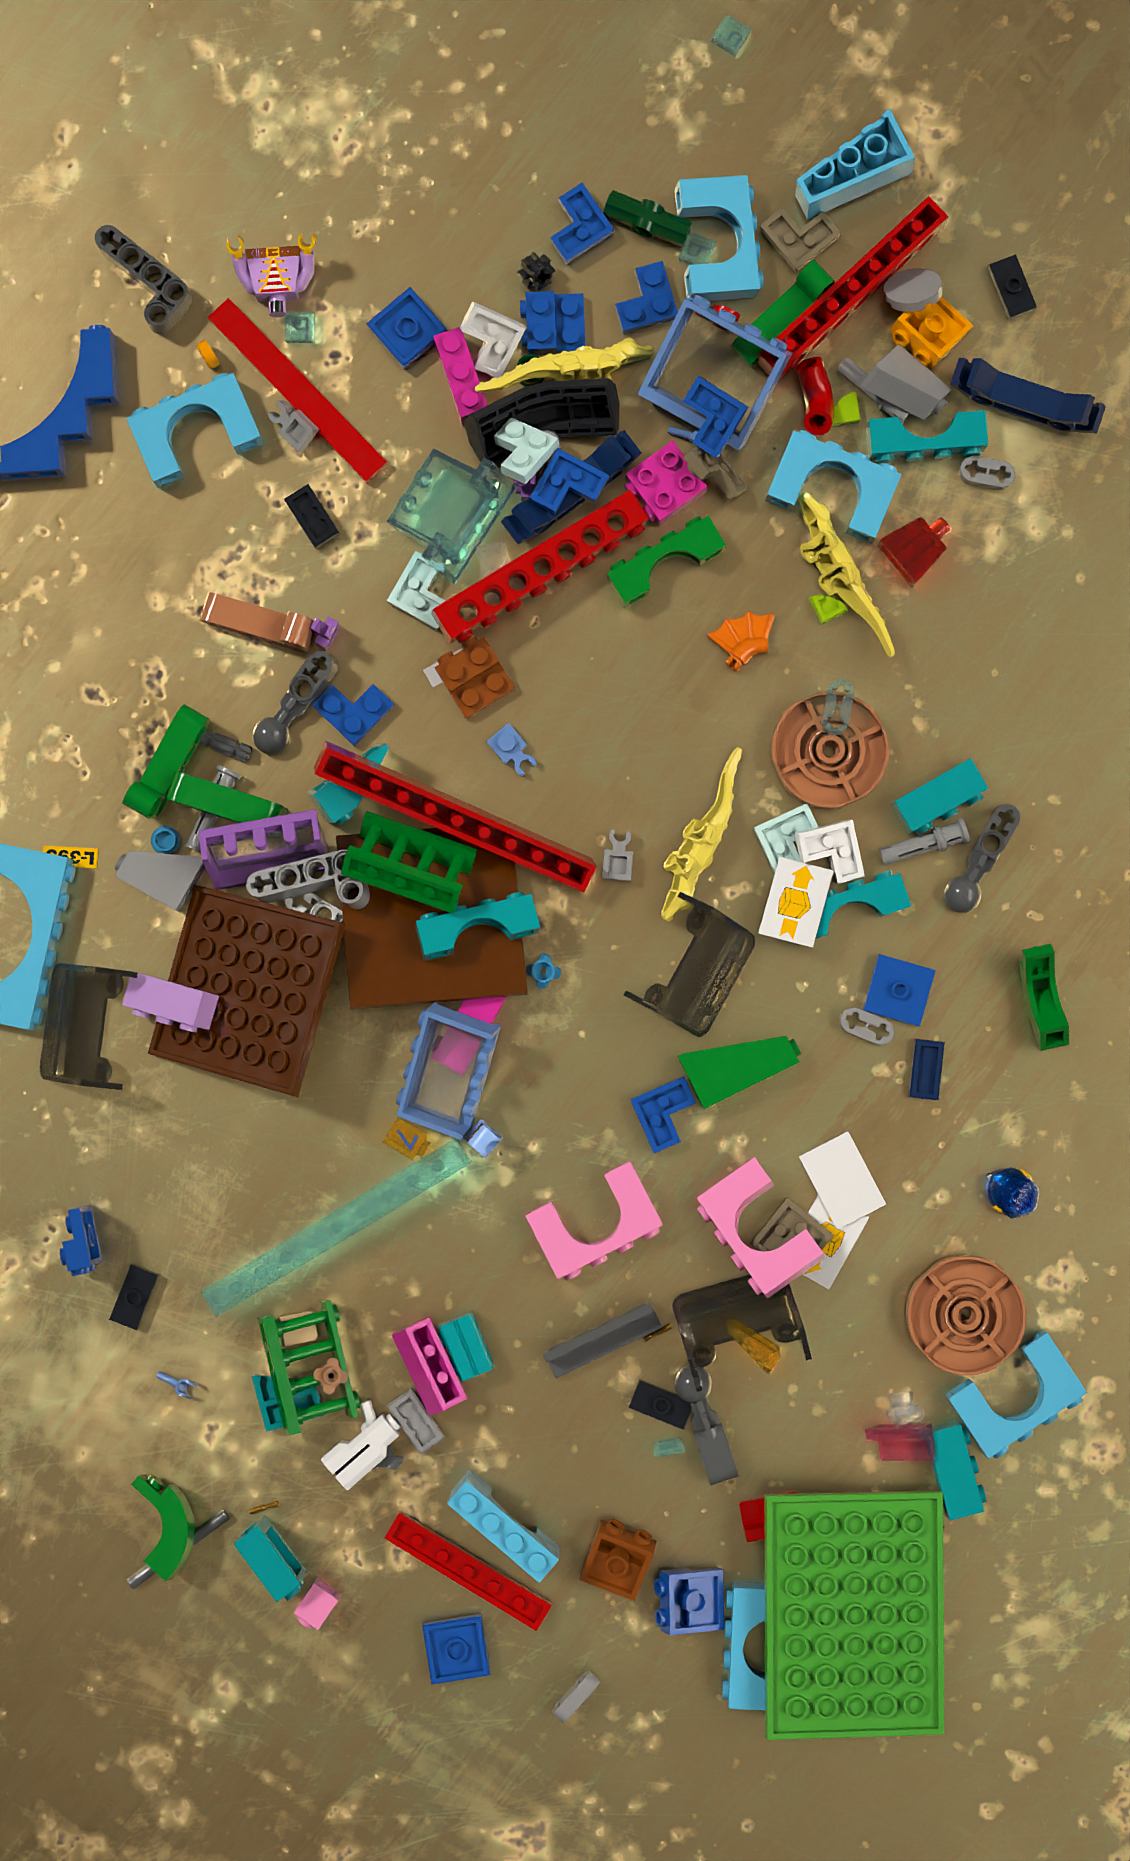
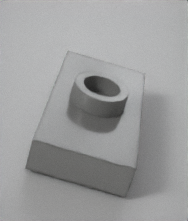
M410 1388L387 1405L420 1455L445 1438V1435L433 1417L429 1416L424 1404L413 1388Z

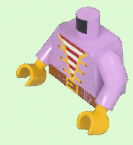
M302 232L297 240L298 246L245 249V254L242 253L244 249L242 237L238 236L241 245L236 249L230 246L228 238L226 247L228 252L234 255L232 262L236 276L249 294L255 295L258 302H268L270 316H285L286 301L298 300L299 292L307 288L314 275V251H312V248L316 244L317 236L313 233L311 235L312 243L306 244L303 241Z

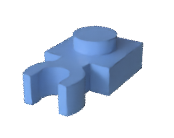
M509 723L486 741L505 765L511 760L514 761L515 771L519 776L523 777L525 775L524 771L520 768V764L523 761L530 762L533 767L536 766L535 759L531 755L522 752L527 747V744Z

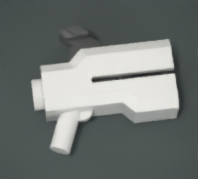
M371 1400L360 1403L365 1423L361 1426V1432L351 1441L341 1440L321 1458L323 1464L332 1474H336L335 1478L347 1491L370 1470L377 1467L396 1469L404 1461L403 1456H394V1452L389 1445L400 1435L401 1432L398 1430L401 1428L400 1424L391 1413L388 1415L382 1413L376 1418Z

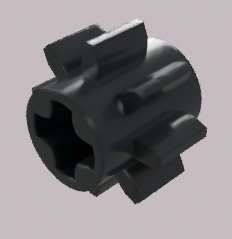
M532 252L530 256L521 260V270L517 271V274L523 279L522 283L527 289L534 286L540 291L541 288L552 283V273L555 272V269L550 265L551 260L545 254L539 258L535 252Z

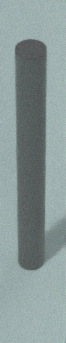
M224 1509L195 1530L193 1546L230 1520V1516ZM146 1565L128 1578L127 1582L132 1589H135L153 1576L155 1572Z

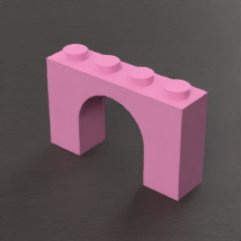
M754 1157L697 1197L701 1204L697 1210L706 1223L711 1220L718 1228L714 1234L723 1247L729 1244L735 1253L730 1257L739 1270L742 1271L746 1268L752 1276L748 1282L756 1294L759 1295L763 1292L768 1299L822 1261L825 1255L807 1229L772 1251H757L749 1248L741 1241L738 1234V1220L742 1211L748 1204L774 1187L771 1179Z
M630 1161L604 1173L620 1206L619 1224L613 1234L605 1240L588 1243L573 1237L566 1229L552 1201L525 1215L557 1279L564 1276L567 1281L581 1273L579 1268L590 1263L594 1267L606 1261V1254L616 1249L619 1254L633 1247V1240L641 1236L646 1240L660 1233L658 1227L663 1224Z

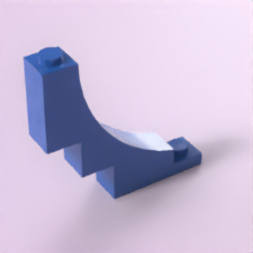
M91 325L89 329L80 330L79 358L67 391L55 409L38 426L20 438L0 446V481L66 476L64 442L92 440L90 406L119 404L115 336L110 328H106L104 325Z

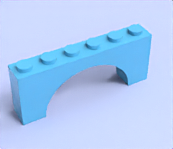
M1 843L0 874L12 880L25 895L31 910L33 927L31 942L24 959L13 973L0 981V1024L35 1030L36 1025L39 1026L43 1019L44 1009L40 1008L42 998L46 997L49 991L50 980L47 979L49 968H53L56 961V951H53L55 940H59L62 934L63 923L60 922L62 911H66L69 903V894H66L68 882L72 883L76 867L72 865L73 860L67 857Z

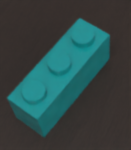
M970 758L899 798L891 805L907 833L910 834L916 831L920 835L934 827L931 821L941 816L943 821L959 813L956 808L959 805L967 802L968 806H971L984 798L982 792L986 791L988 786Z
M955 1420L923 1429L938 1489L943 1492V1507L946 1517L951 1521L984 1512L982 1503L987 1502L982 1484L977 1485L974 1475L979 1473L975 1456H969L967 1445L971 1444V1439L967 1427H962Z

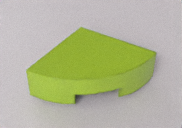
M852 392L842 397L835 405L832 427L860 422L856 392Z
M819 594L809 597V601L821 625L848 612L844 603L831 596Z

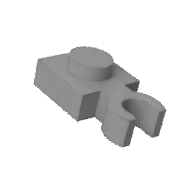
M284 400L277 401L276 405L280 407L281 415L279 416L276 412H269V419L274 423H280L283 427L278 433L297 452H303L319 428L301 410H294L292 412L288 402Z
M611 829L609 840L613 845V850L604 849L602 879L631 882L633 852L625 851V847L631 841V832L626 831L625 840L620 842L615 839V829Z

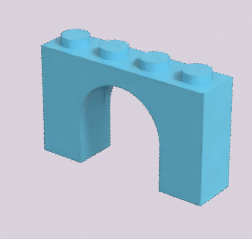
M748 175L679 179L674 190L677 216L681 218L717 217L732 228L737 239V252L731 259L721 263L695 264L687 267L684 273L686 297L694 298L695 295H698L708 301L755 298L760 288L763 287L764 278L762 270H758L757 260L760 259V244L755 242L754 231L757 230V217L755 213L752 214L751 203L754 201L753 186L748 184Z
M228 373L219 374L213 377L212 382L203 386L201 384L193 385L187 388L182 395L177 397L167 396L161 399L158 405L149 409L148 407L139 408L132 412V416L126 418L150 476L157 488L184 477L172 448L171 435L176 423L188 413L205 411L217 416L223 422L237 454L264 443L234 373L229 375Z
M793 430L765 501L792 511L801 488L809 475L822 468L840 469L854 480L858 489V503L846 534L873 544L902 474L896 472L897 469L890 464L881 463L878 465L869 461L870 458L865 454L859 452L851 454L842 450L843 447L835 442L827 441L824 443L816 440V436L808 431L800 430V432Z
M1044 1330L1039 1331L1018 1346L1035 1371L1039 1381L1038 1397L1034 1405L1025 1413L1008 1417L993 1412L974 1382L970 1379H967L945 1394V1397L988 1459L992 1456L994 1458L1002 1456L1009 1450L1008 1445L1016 1440L1019 1442L1026 1440L1033 1435L1032 1429L1041 1423L1044 1426L1050 1424L1058 1418L1057 1413L1065 1407L1071 1409L1083 1401L1082 1396L1087 1393L1049 1334Z
M469 1469L450 1492L447 1504L540 1583L559 1560L560 1546L538 1527L532 1532L512 1518L492 1497V1488Z
M732 1582V1590L726 1591V1609H731V1619L725 1620L724 1636L725 1639H730L729 1650H724L723 1669H728V1681H722V1699H727L729 1709L765 1711V1673L752 1667L743 1654V1646L747 1634L754 1626L765 1621V1583Z

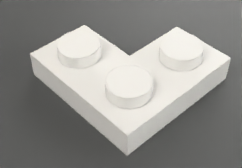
M472 302L460 326L462 332L484 341L473 362L475 369L495 378L502 376L526 329L524 324L476 302Z
M848 819L794 833L800 861L805 863L828 857L831 870H834L832 875L834 883L839 884L865 877L853 820Z

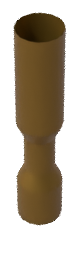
M667 1324L643 1338L646 1342L652 1337L665 1333L672 1328L670 1324Z
M277 1500L267 1505L250 1508L249 1512L254 1514L267 1508L278 1507L279 1502Z

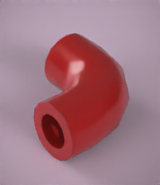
M812 357L796 365L795 371L805 400L804 427L813 435H824L829 432L833 424L834 399L822 358Z

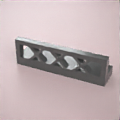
M650 1300L544 1350L543 1356L557 1379L662 1328V1325Z

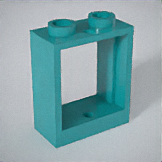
M264 1515L240 1534L234 1542V1546L274 1600L278 1602L284 1597L288 1601L301 1590L300 1587L304 1585L303 1579L307 1571Z

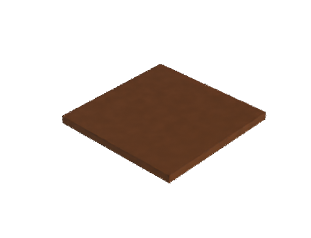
M438 828L421 829L478 849L470 875L460 872L456 880L457 883L463 884L457 906L465 905L467 909L477 907L480 901L495 899V902L506 900V896L518 892L515 862ZM359 834L336 835L337 851L348 849L349 845L361 848L365 838L360 837ZM376 842L371 853L389 858L393 848ZM404 852L400 863L417 868L421 858ZM432 862L428 873L445 878L449 867ZM368 884L370 899L364 908L354 910L341 901L343 923H346L344 941L350 1010L528 994L522 938L509 940L501 930L494 926L486 924L474 925L459 935L452 955L424 961L415 928L416 921L421 920L420 916L427 913L437 912L439 916L449 912ZM353 888L349 891L348 900H353L358 896L359 888Z
M194 885L168 981L218 995L219 998L209 1030L197 1028L195 1033L180 1029V1022L174 1021L173 1025L156 1021L148 1054L290 1096L299 1097L346 923Z

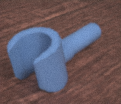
M669 426L668 433L688 439L692 443L700 429L696 428L692 433Z
M161 1371L156 1375V1378L172 1385L179 1396L188 1399L193 1397L187 1394V1387L191 1385L198 1388L196 1382L188 1379L178 1380Z

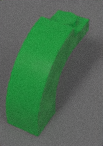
M1046 944L1022 950L1023 961H1020L1022 988L1029 1019L1040 1051L1069 1045V1024L1057 991L1055 951L1052 944Z
M147 1474L139 1475L131 1485L156 1507L162 1519L160 1541L143 1562L164 1581L172 1580L184 1566L192 1550L195 1536L193 1512L186 1496L177 1485H170L163 1490L164 1484L152 1474L149 1476Z

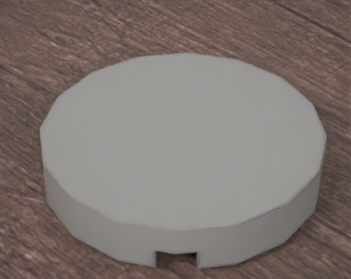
M913 268L898 272L885 283V301L887 304L888 302L891 303V307L898 311H920L925 309L926 304L931 302L933 305L938 302L942 296V279L932 270Z

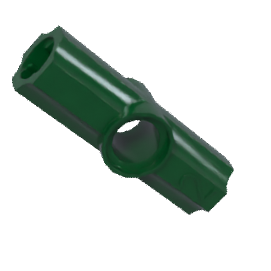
M614 190L609 194L603 211L606 217L630 226L635 233L643 237L653 238L655 236L682 248L687 241L692 227L691 221L666 212L660 204L648 199L639 201Z

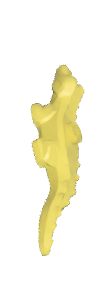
M626 338L605 349H593L591 346H582L575 351H562L554 355L550 353L543 357L532 358L523 365H517L513 371L506 372L499 378H492L485 383L480 382L475 387V391L477 393L499 391L531 378L554 379V381L611 379L610 373L620 368L621 365L650 358L654 348L650 345L641 346L633 338Z
M803 492L799 496V504L812 540L801 544L802 556L809 563L815 562L822 574L819 577V586L829 596L838 594L855 612L863 617L878 636L886 654L889 657L894 656V646L885 626L886 622L881 618L879 608L872 604V597L865 592V584L861 582L860 571L857 569L849 549L836 536V532L832 528L828 507L823 503L817 502L809 492Z
M739 747L731 753L722 771L714 805L701 820L694 818L685 827L682 834L685 840L679 850L673 851L664 863V870L674 873L672 887L667 894L661 912L663 920L671 921L678 911L686 910L691 906L693 891L695 890L694 886L698 881V876L712 863L713 853L718 843L722 840L723 831L728 827L727 822L733 812L731 807L732 800L734 799V794L732 793L733 779L742 753V749Z

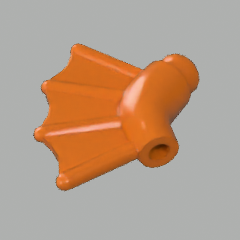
M747 611L740 618H726L718 630L708 633L707 636L713 642L729 653L730 657L726 660V665L731 670L738 671L741 665L744 666L756 654L768 653V636L774 614L770 613L761 616Z

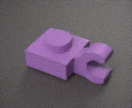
M536 473L527 484L513 479V485L516 486V494H521V502L530 499L534 491Z
M327 617L324 623L320 619L315 618L310 629L314 631L313 637L316 638L315 644L317 647L326 652L328 651L340 628L338 621Z

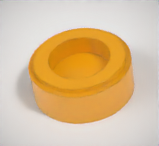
M206 339L197 343L196 347L209 369L220 365Z

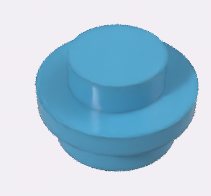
M170 826L157 828L151 836V845L157 853L173 854L180 846V835Z

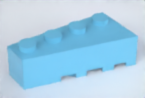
M888 109L879 120L867 125L858 136L850 142L846 141L838 147L837 152L829 158L825 157L796 180L795 196L807 220L819 215L822 211H829L912 174L915 156L891 110Z

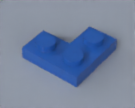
M583 182L558 198V202L572 223L551 236L550 241L565 264H568L614 234V228Z
M663 261L635 268V275L642 296L615 304L623 334L675 319L678 311Z
M697 376L683 402L707 418L692 443L715 458H719L749 406L703 377Z
M557 448L531 494L529 501L554 515L557 513L569 490L596 503L609 479V475Z
M374 684L354 704L333 685L312 704L354 747L395 706Z
M685 1076L630 1099L653 1153L681 1142L669 1115L696 1103Z

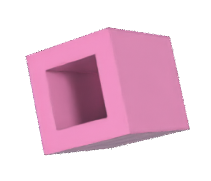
M317 1577L294 1611V1614L298 1616L297 1620L309 1629L314 1627L319 1630L338 1602L341 1593Z

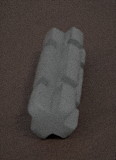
M206 729L200 739V745L205 747L210 745V749L230 757L235 755V759L247 762L252 753L251 746L244 743L239 745L237 740L217 732L211 734L212 730Z

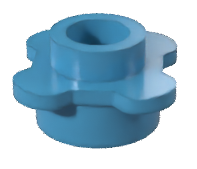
M547 954L540 955L538 961L526 967L527 975L535 979L536 986L540 989H545L552 979H558L561 975L560 968L552 964L551 957ZM541 969H546V973L541 974Z

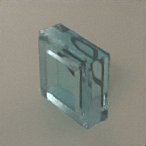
M727 14L714 33L711 42L736 57L751 34V29Z
M690 231L679 261L689 265L709 264L717 241Z
M286 312V343H315V312Z
M680 1437L654 1441L652 1443L655 1458L684 1452L682 1438Z

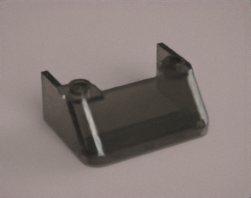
M680 892L677 897L693 907L687 916L686 928L694 937L667 987L660 983L654 984L645 992L643 999L627 990L623 996L697 1037H702L710 1030L755 946V936L716 908Z
M59 963L54 967L51 976L40 1059V1075L44 1080L86 1087L123 1089V1084L109 1082L112 1075V1067L107 1058L100 1057L107 1001L108 999H115L122 992L124 985L122 977L137 978L138 972Z
M749 1274L686 1292L674 1299L672 1307L697 1392L702 1391V1386L696 1367L708 1366L715 1360V1345L771 1330L773 1338L778 1342L789 1343L799 1340L806 1361L812 1359L804 1324L790 1284L767 1299L763 1292L759 1295L756 1294L748 1282L752 1278Z

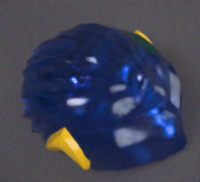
M1010 1167L995 1170L986 1175L988 1182L987 1198L992 1208L1001 1215L1014 1219L1029 1215L1035 1211L1038 1204L1039 1187L1032 1181L1031 1175L1026 1171Z

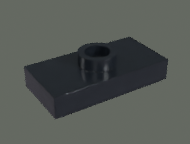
M1016 254L988 265L987 268L1008 320L1036 310L1037 305Z
M309 484L284 499L315 549L340 535Z
M131 1264L109 1320L138 1330L160 1274Z
M641 1379L637 1383L628 1406L630 1409L683 1430L692 1410L691 1404L682 1400L676 1393Z

